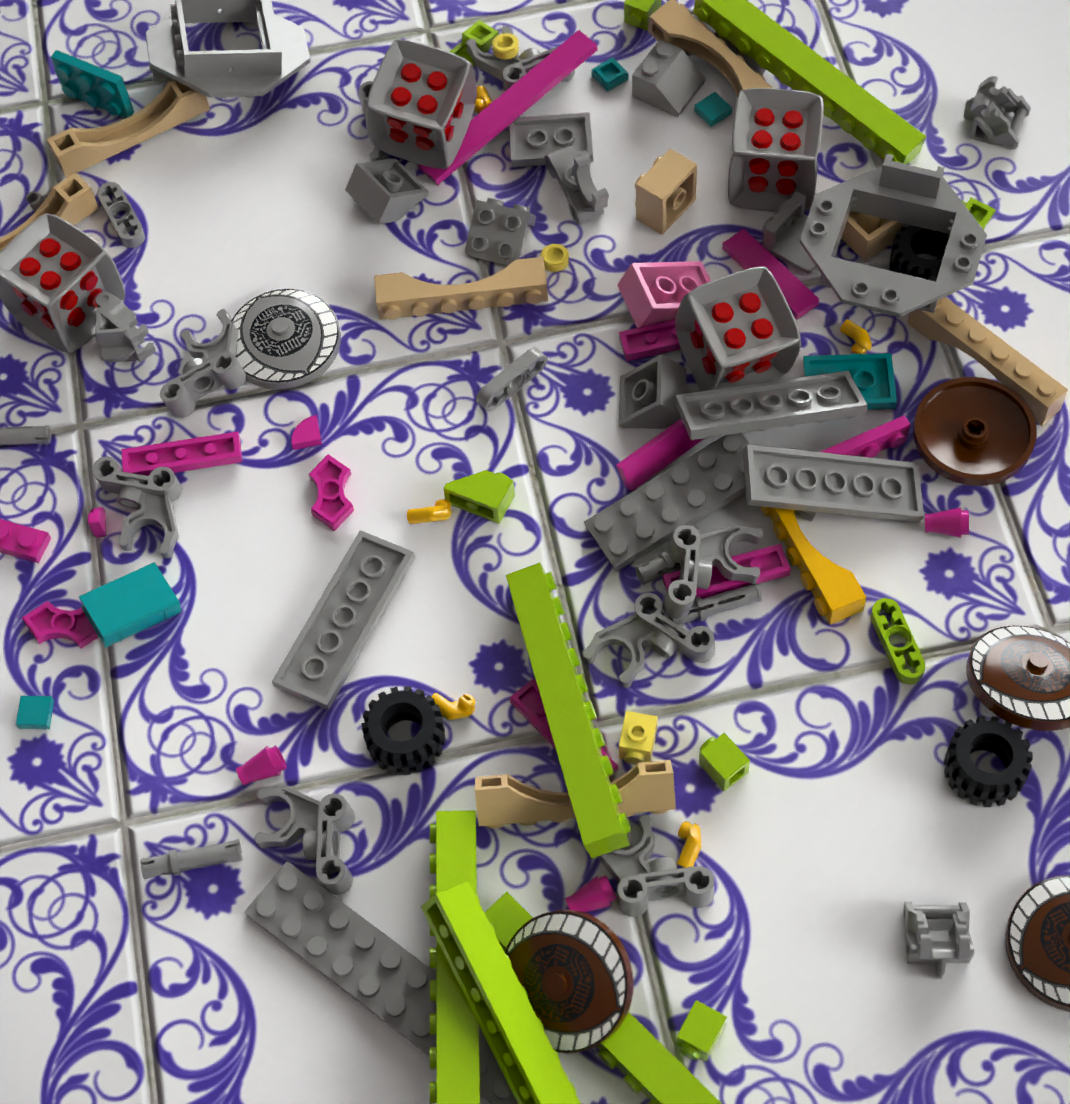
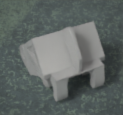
M991 76L980 83L974 98L966 100L963 117L973 121L970 139L993 145L1002 144L1006 149L1013 150L1018 147V136L1025 117L1030 113L1031 107L1022 95H1015L1010 88L1007 89L1003 86L1000 89H996L995 86L998 78ZM1003 112L1014 113L1012 123L1003 115Z
M102 292L97 295L96 302L99 308L96 312L95 335L101 346V359L107 361V363L136 360L141 362L150 357L156 351L153 343H148L145 347L139 348V345L145 342L144 337L149 333L147 326L143 324L137 329L135 327L138 324L136 314L113 294Z
M904 902L903 913L907 963H936L937 978L942 979L946 963H969L974 955V946L969 933L970 910L966 902H959L958 906L913 905L912 902ZM926 919H952V925L948 931H928L929 927Z

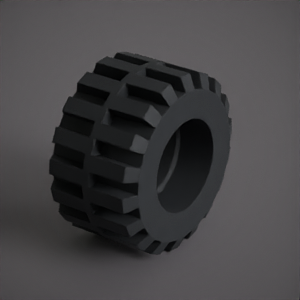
M904 224L901 226V231H897L893 240L889 263L890 271L936 282L950 234ZM917 254H930L937 259H924Z
M404 686L403 691H398V688L394 687L390 688L391 693L387 695L383 691L378 694V701L372 699L368 704L370 711L365 710L363 714L362 732L370 757L374 762L377 761L378 766L383 770L389 767V771L392 774L397 775L398 771L402 770L404 775H411L410 770L416 769L417 773L424 771L423 765L427 763L431 766L435 763L434 755L440 757L443 751L441 745H445V728L438 705H435V701L430 695L425 697L424 691L420 689L412 692L411 687ZM410 720L422 726L418 734L407 741H394L386 736L389 729L401 721Z
M985 716L977 717L975 723L970 719L964 723L963 728L959 726L951 738L943 765H946L944 769L945 778H950L948 785L952 790L955 788L959 789L957 796L961 799H964L965 796L971 798L970 804L977 805L978 801L983 802V807H991L993 802L1000 806L1005 804L1007 798L1011 801L1016 797L1018 791L1020 792L1032 767L1033 752L1028 751L1031 746L1028 739L1022 740L1023 732L1019 728L1013 730L1011 728L1012 723L1005 721L1004 724L998 722L999 717L992 716L990 721H986ZM976 751L992 752L1002 760L1005 770L998 773L985 772L973 763L970 754Z

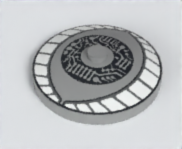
M278 289L263 293L245 303L232 318V322L238 330L235 357L246 373V380L263 388L291 389L312 382L328 370L340 349L341 332L334 311L323 299L307 291Z

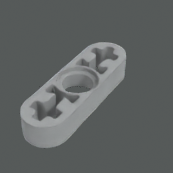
M114 182L101 185L97 191L99 201L121 243L128 248L140 246L145 240V233L122 188ZM112 194L117 202L112 203L108 195ZM120 211L128 212L127 216L122 219L114 218L115 214ZM129 226L131 227L134 233L133 236H130L127 233L126 228H128Z
M536 347L530 348L484 385L477 394L476 402L488 412L495 410L543 370L548 360L547 356Z

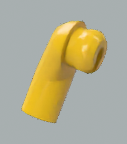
M484 86L476 87L477 95L474 111L477 114L492 103Z
M849 319L845 320L840 328V332L855 341L851 351L855 354H866L867 350H871L872 347L868 332Z
M440 499L432 507L409 509L407 511V520L409 524L447 520L452 514L451 503L446 499Z
M434 693L431 696L435 701V705L439 706L441 715L448 720L469 717L475 711L476 701L469 694H464L459 697V700L453 702L448 701L438 693Z
M685 821L682 822L678 830V836L685 839L686 842L677 864L687 868L694 866L701 850L702 842L700 827L696 823L692 825Z

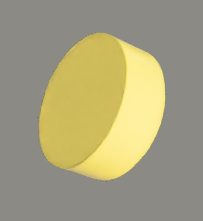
M503 33L493 39V53L497 58L507 60L519 53V41L515 35Z
M550 244L541 252V257H544L545 269L549 272H560L569 264V253L563 245Z

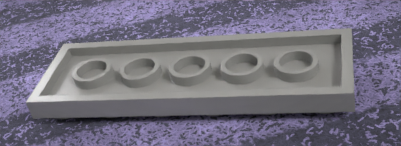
M849 371L676 395L675 401L677 410L691 440L867 415V403Z
M742 433L720 437L584 521L587 530L616 572L671 539L677 527L681 525H694L746 492L743 449L747 444L750 445V443Z
M749 444L743 449L747 505L920 522L924 518L918 463Z
M360 530L273 678V686L329 710L415 558L414 552Z

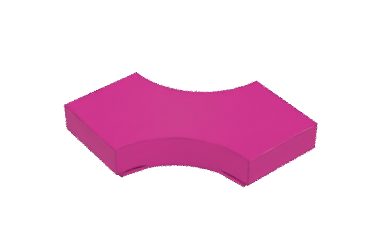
M327 454L309 473L310 480L318 488V497L311 508L312 516L335 531L354 511L352 503L344 495L345 484L351 476V471L341 462Z
M47 601L22 617V620L39 644L50 639L63 638L73 641L82 649L99 638L82 608L71 611L61 610Z

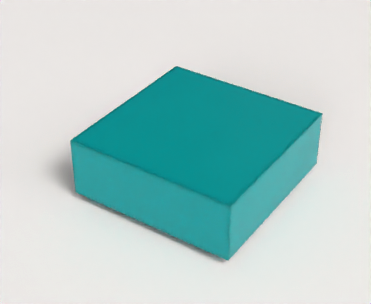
M613 57L591 70L592 77L607 92L629 80V73Z
M714 92L694 105V112L712 127L732 114V107Z
M21 696L16 720L18 729H50L54 706L52 696Z

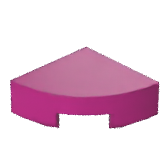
M317 415L306 418L295 428L291 439L293 450L322 445Z
M103 507L93 508L90 510L91 513L88 514V525L96 538L105 537V509Z

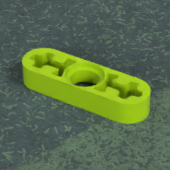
M889 598L879 599L872 607L871 622L897 679L904 684H915L923 677L925 661L898 603ZM883 609L886 613H891L890 623L892 626L889 628L885 615L880 616V612ZM901 635L905 638L907 644L903 647H894L890 644L889 637ZM907 653L909 665L911 667L916 666L915 673H911L909 669L903 670L906 663L904 656Z

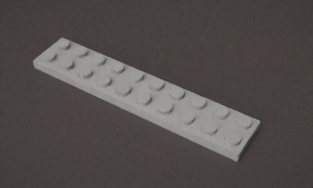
M286 861L244 911L245 915L429 1056L430 1047H436V1035H430V1013H436V1001H430V980H436V972L290 862ZM479 1026L480 1097L490 1104H518Z

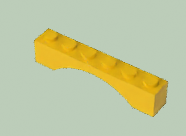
M760 506L763 514L766 517L770 516L776 538L779 541L783 540L790 563L793 566L797 565L800 570V578L804 588L807 591L811 590L814 595L815 607L820 616L825 615L831 625L863 612L867 597L853 572L836 565L810 544L799 527L794 510Z

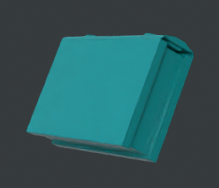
M155 562L79 596L82 603L81 608L105 648L167 620L182 611L179 600Z

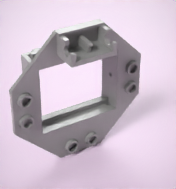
M175 0V4H170L171 16L146 31L150 72H153V81H159L162 78L168 79L169 82L176 80L209 98L264 96L310 63L304 28L274 14L271 0ZM257 22L262 49L189 51L185 23Z
M886 154L882 166L815 194L800 238V244L821 273L820 285L832 288L841 303L898 317L917 309L934 313L939 299L973 285L987 234L944 179L945 167L938 166L937 171L917 167L916 165L892 161L893 155ZM850 211L950 234L936 282L835 258Z

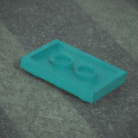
M55 50L50 56L65 95L82 100L92 107L104 109L114 116L128 118L135 113L122 76L58 50Z
M892 353L803 356L804 377L849 371L867 403V410L896 409L897 396Z

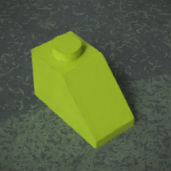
M488 470L446 483L443 488L445 499L452 506L498 524L502 521L515 496L513 480L503 473H493Z

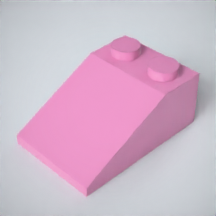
M702 261L631 263L617 286L636 327L639 328L675 320L683 297L695 288L711 282V279Z

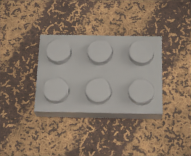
M590 112L518 117L509 125L512 167L546 165L545 155L569 145L574 147L578 156L588 154L591 162H593Z

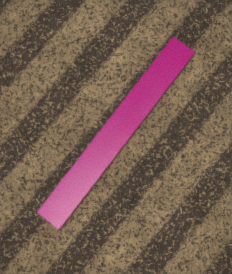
M580 30L576 31L470 121L460 149L454 161L447 169L432 168L418 164L420 170L438 186L598 50L597 44Z

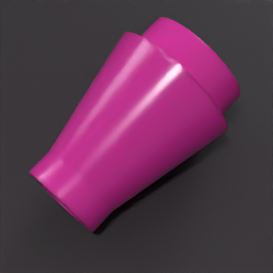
M960 507L925 514V532H934L961 538V535H969V510H961Z
M275 745L271 748L266 746L242 766L236 768L242 784L247 785L251 782L279 776L281 771L287 769L282 753Z
M604 875L600 878L595 876L574 894L565 898L570 910L585 913L610 907L611 902L617 900V896L608 877Z

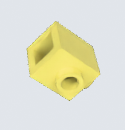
M630 711L625 712L619 742V759H624L625 762L633 765L641 762H651L657 734L658 716Z

